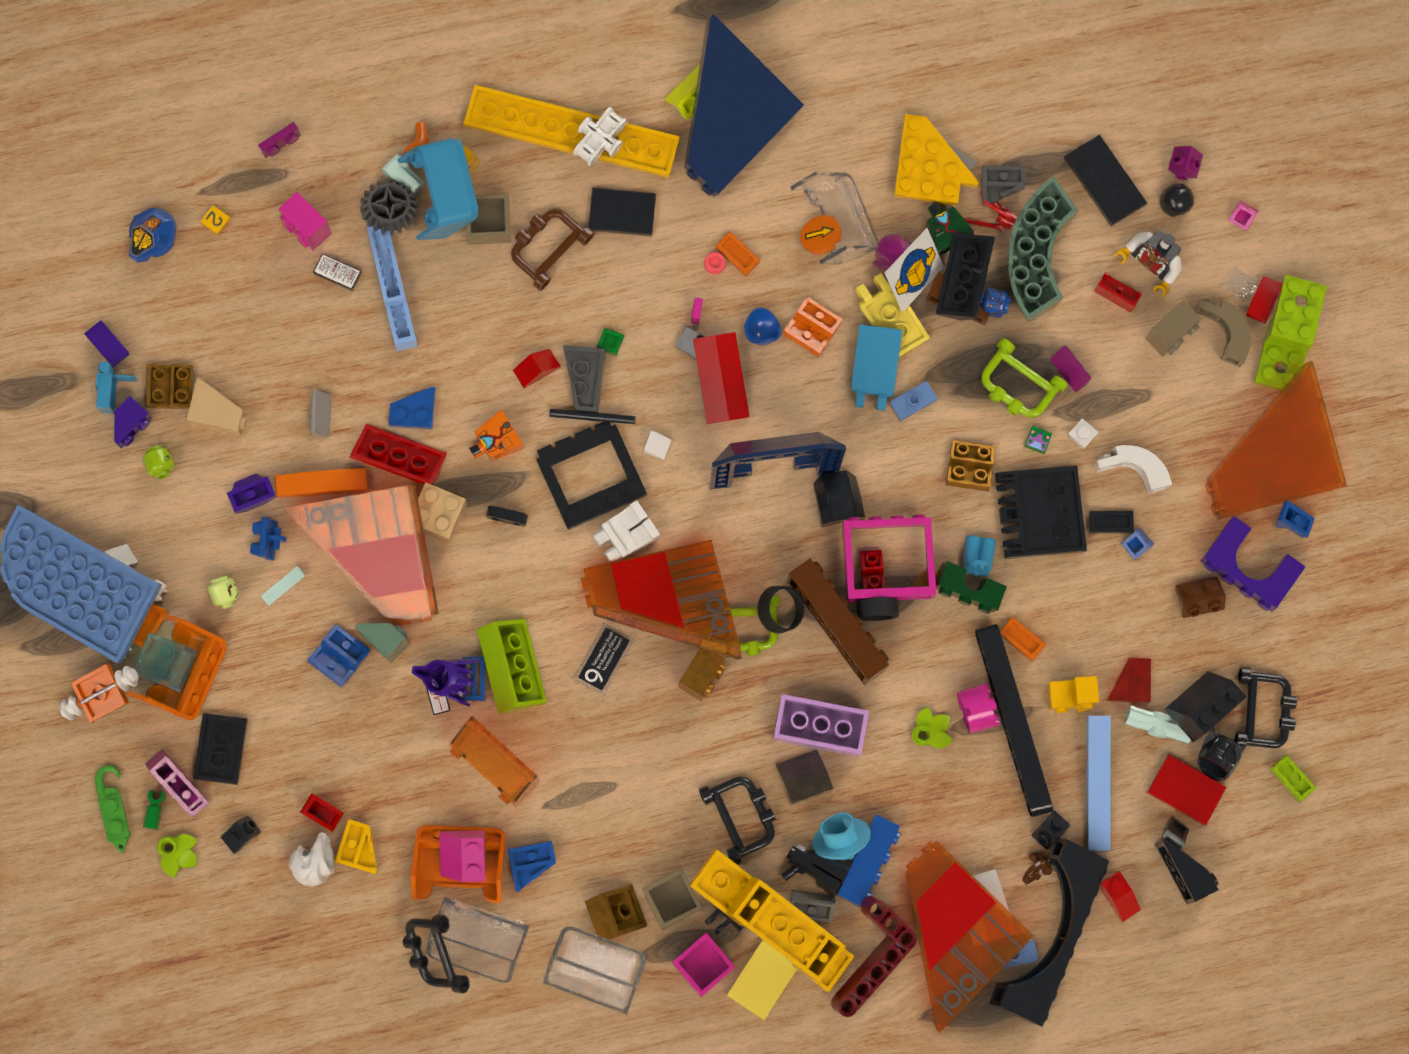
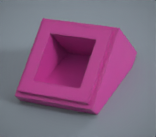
M1240 200L1228 221L1247 231L1258 210Z

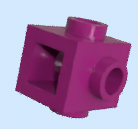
M1175 146L1168 170L1179 180L1185 181L1188 178H1197L1203 154L1192 146Z

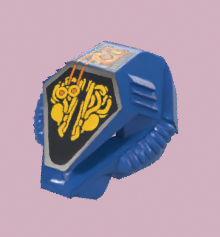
M151 208L134 216L129 227V237L131 238L129 257L137 263L147 262L150 257L157 258L171 250L174 246L177 231L176 222L172 215L163 209Z

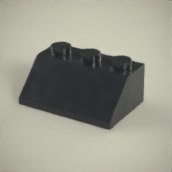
M1207 671L1164 710L1194 743L1246 698V695L1232 680Z

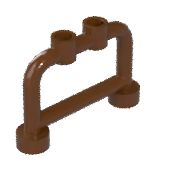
M558 209L549 210L542 217L536 214L530 220L532 227L527 232L521 229L516 234L515 239L517 242L511 252L514 263L534 280L533 286L539 291L546 288L551 281V278L546 274L547 270L573 243L578 240L585 246L595 235L589 227L583 229L570 216ZM552 218H559L573 232L535 270L520 257V251L530 244L533 237L542 231Z

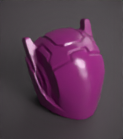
M898 234L884 236L877 243L875 249L877 261H873V265L880 270L887 271L911 243L904 240Z

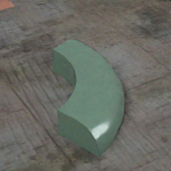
M1054 177L1044 183L1025 204L1017 218L1009 244L1008 270L1010 283L1018 306L1028 322L1058 305L1063 298L1051 270L1052 249L1057 235L1075 218L1078 209Z

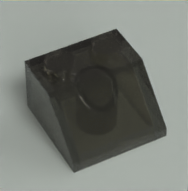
M817 750L775 764L790 806L832 792L833 790L828 772Z

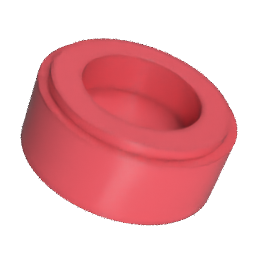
M712 252L706 256L704 267L708 273L717 275L725 269L726 261L721 253Z

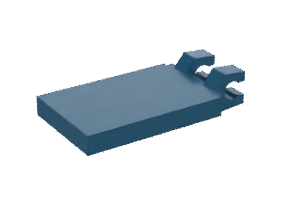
M859 325L851 384L853 392H857L855 407L864 408L865 394L878 395L876 410L885 411L887 396L891 397V395H894L902 330Z

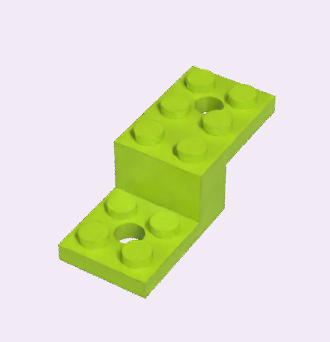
M1289 275L1284 276L1275 315L1268 323L1254 384L1294 395L1297 393L1306 354L1314 343L1327 290L1326 285ZM1298 296L1303 297L1306 300V305H1297L1295 298ZM1276 363H1282L1285 366L1284 373H1278L1275 370Z

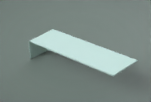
M296 564L292 571L261 595V597L270 606L305 577V574Z

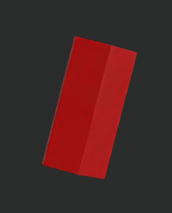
M736 332L693 339L707 424L750 417Z
M368 424L365 425L350 454L352 459L425 485V482L431 485L435 483L447 456L445 452Z

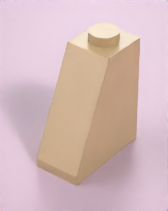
M197 379L186 419L188 423L193 426L241 436V432L246 429L248 421L244 411L206 382Z

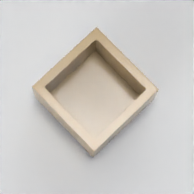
M425 482L408 521L409 526L451 543L466 509L467 501L465 498Z

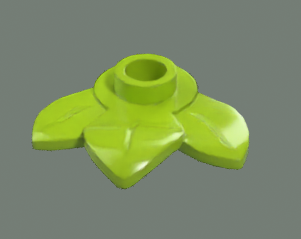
M928 707L922 709L916 716V727L912 731L914 743L919 746L930 745L936 749L950 745L953 739L945 733L950 723V716L943 714L933 716ZM919 732H925L927 735L926 739H920Z
M181 834L175 838L165 836L159 840L157 850L162 856L161 867L167 875L174 878L180 867L193 868L197 866V857L191 850L197 840L191 835ZM171 843L173 845V849L167 852L165 850L166 844Z

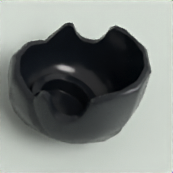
M1173 184L1167 187L1160 196V206L1163 212L1171 217L1185 215L1194 206L1192 190L1184 184Z

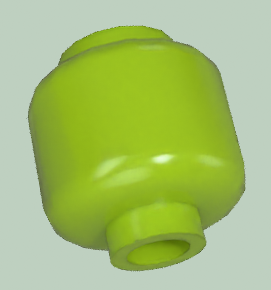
M161 445L150 447L143 456L146 471L151 477L165 479L170 476V472L175 467L171 452Z

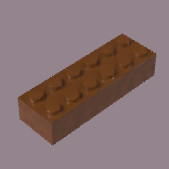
M809 558L789 573L787 582L800 594L804 605L865 686L886 671L889 666L887 662L889 658L882 649L879 651L874 645L876 640L870 632L865 633L861 627L863 623L856 614H851L848 609L850 605L843 596L839 597L835 592L837 588L830 578L826 580L822 572L824 570L821 565Z

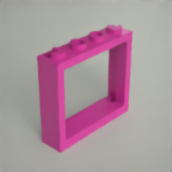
M922 514L913 515L912 518L895 515L891 516L890 519L873 516L869 517V520L850 517L847 518V521H843L846 601L848 603L878 597L896 598L897 600L935 598L936 582L931 517L925 518V515ZM924 526L928 587L854 589L851 529Z

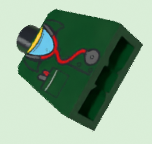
M936 202L927 208L932 218L927 220L925 226L929 230L939 256L950 251L954 233L975 234L954 207L943 211L939 202Z

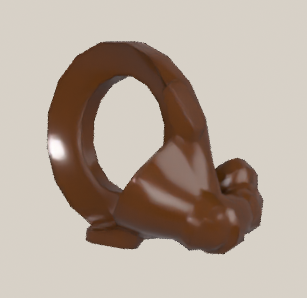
M1031 853L1029 858L1035 863L1024 873L1022 881L1024 884H1029L1034 880H1039L1042 874H1052V863L1048 857L1038 853Z

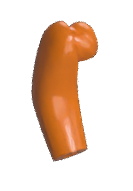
M425 122L415 124V140L405 148L404 154L414 147L428 144L429 137Z

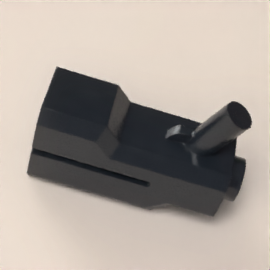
M798 844L797 848L792 846L786 857L789 859L788 864L792 866L784 871L781 876L787 881L797 873L801 875L807 874L816 880L818 888L834 896L849 868L834 859L823 858L816 854L815 850L809 851Z

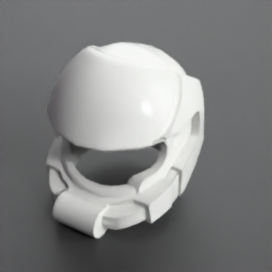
M323 832L318 834L317 841L311 848L310 854L302 845H299L290 856L289 868L299 883L305 886H317L325 883L329 876L334 874V854L330 845V837Z

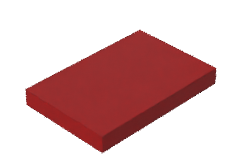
M1168 754L1150 785L1147 794L1201 825L1206 826L1227 787Z

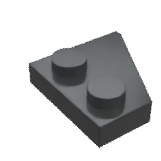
M982 166V207H986L983 204L984 200L989 203H995L1024 190L1025 166Z

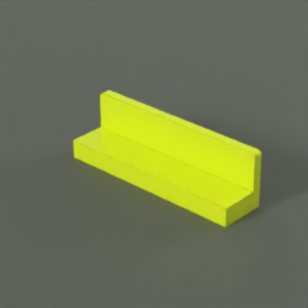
M700 64L665 98L666 102L674 105L682 117L687 120L692 116Z

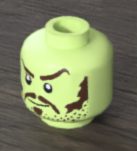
M227 575L210 580L211 584L208 585L207 590L214 606L221 605L222 609L234 606V601L239 598L235 580L228 578Z

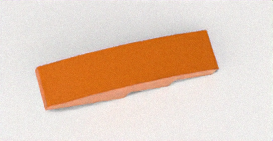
M366 468L321 470L274 476L276 498L317 497L321 494H342L344 492L368 490Z

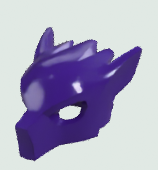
M434 660L425 666H413L412 674L422 679L424 685L431 693L445 696L470 707V704L460 696L468 694L470 691L465 688L474 685L475 682L467 675L473 674V670L465 665L477 663L480 660Z

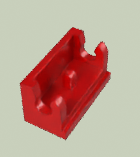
M1108 272L1104 273L1094 290L1095 293L1130 313L1143 292H1137L1111 277Z

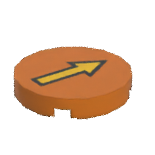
M828 215L817 216L807 222L801 230V244L811 254H825L835 248L834 245L840 242L842 229L834 217Z

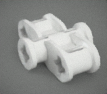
M609 107L596 124L592 122L591 117H587L578 129L580 134L584 133L586 136L578 143L573 151V155L580 156L587 162L589 167L595 164L605 150L609 152V156H615L623 144L621 140H616L615 137L623 130L628 119L621 118L613 112L614 109L612 107Z

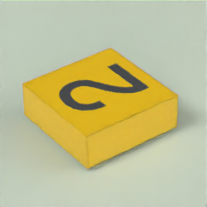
M213 205L201 219L200 223L218 236L231 218Z

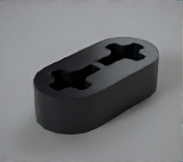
M488 506L486 518L525 527L528 515L497 506Z

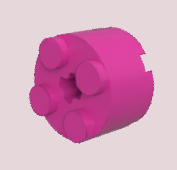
M987 683L957 693L959 708L962 710L963 721L969 734L1000 725L997 714L993 712L997 710L994 698H989L990 690Z

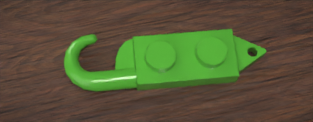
M105 765L95 775L98 802L107 841L111 842L121 853H124L131 833L122 795L115 788H105L103 780L106 772L111 771L115 773L117 778H120L121 774L116 767Z

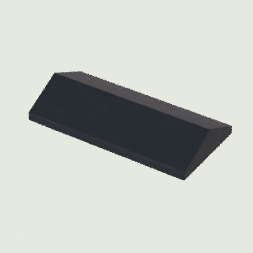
M953 234L936 315L960 321L977 319L995 240L994 236Z

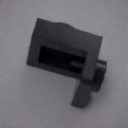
M1053 810L1033 832L1032 837L1048 850L1054 844L1056 837L1060 838L1070 824Z
M246 816L236 821L220 838L233 854H236L251 839L258 836L261 831L257 824L249 816Z

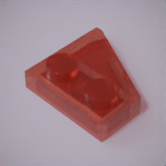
M1128 658L1107 698V702L1150 703L1151 659Z

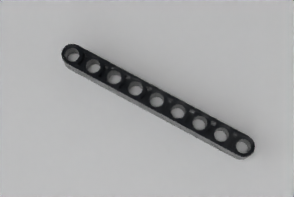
M997 624L975 629L978 646L1028 812L1031 817L1053 812L1050 794Z

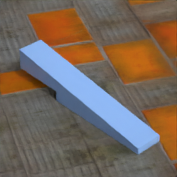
M373 226L367 227L396 350L401 351L418 347L389 231L382 235L381 229L375 232Z
M1087 716V762L1085 763L1087 849L1089 851H1111V716Z

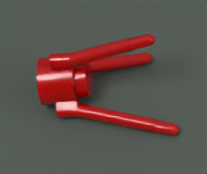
M984 200V205L999 213L996 219L999 224L963 218L969 224L994 228L1004 232L1005 228L1011 230L1018 215L1012 213L1013 211L1006 209L998 202L989 203Z

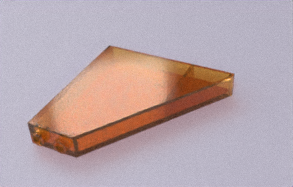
M1313 361L1307 362L1300 367L1206 478V491L1208 495H1211L1213 501L1211 509L1213 515L1217 516L1218 520L1282 504L1285 500L1290 502L1347 486Z

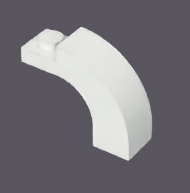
M1116 446L1112 450L1113 456L1111 454L1098 457L1099 460L1094 464L1096 473L1117 467H1128L1135 470L1142 477L1148 494L1168 489L1172 485L1169 473L1162 461L1152 452L1138 446Z

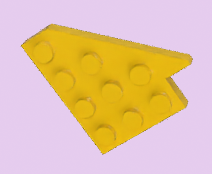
M905 114L894 197L957 206L960 186L978 188V180L927 117Z

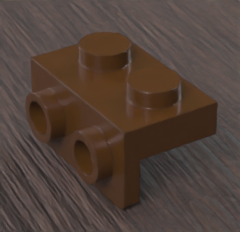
M1218 576L1178 584L1175 587L1182 606L1181 614L1183 618L1195 617L1225 609L1226 595Z

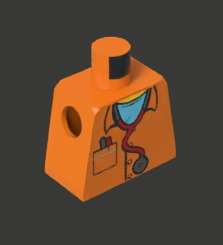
M502 410L498 411L475 431L479 442L469 447L475 459L486 453L491 461L524 449L522 441Z

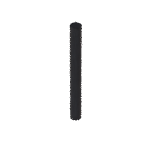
M550 409L549 417L634 425L636 423V416L562 409Z

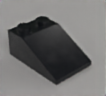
M1165 840L1155 845L1186 905L1197 902L1219 890L1216 876L1170 841Z

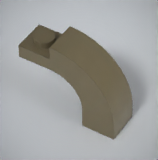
M1200 299L1194 311L1217 322L1226 334V346L1220 359L1240 368L1247 358L1251 343L1247 321L1234 305L1225 300L1219 306H1216V303L1212 300Z

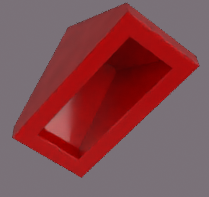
M551 349L530 354L513 369V372L525 389L558 370L561 366Z
M312 793L300 811L301 814L331 832L334 831L344 812Z

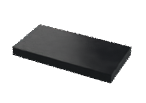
M1100 134L1064 157L1111 227L1146 206V200Z

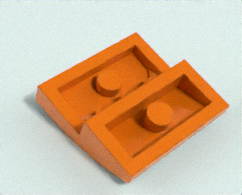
M806 297L796 311L795 316L784 329L782 335L819 357L843 319L809 297Z

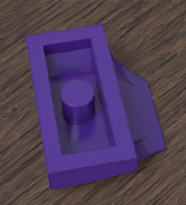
M253 474L234 482L232 491L227 492L235 514L248 512L276 498L268 476L261 477L258 474Z

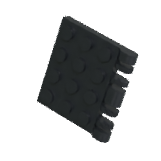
M1077 466L995 473L996 483L1013 481L1010 484L997 485V491L1014 490V497H1001L998 499L999 505L1015 503V506L999 508L1000 524H1018V526L1001 528V533H1019V539H1008L1002 542L1003 547L1020 545V548L1003 550L1004 559L1087 551Z

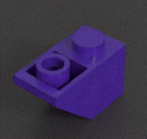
M131 396L114 411V442L121 449L124 446H129L134 441V436L140 430L144 431L150 425V420L152 419L149 413Z

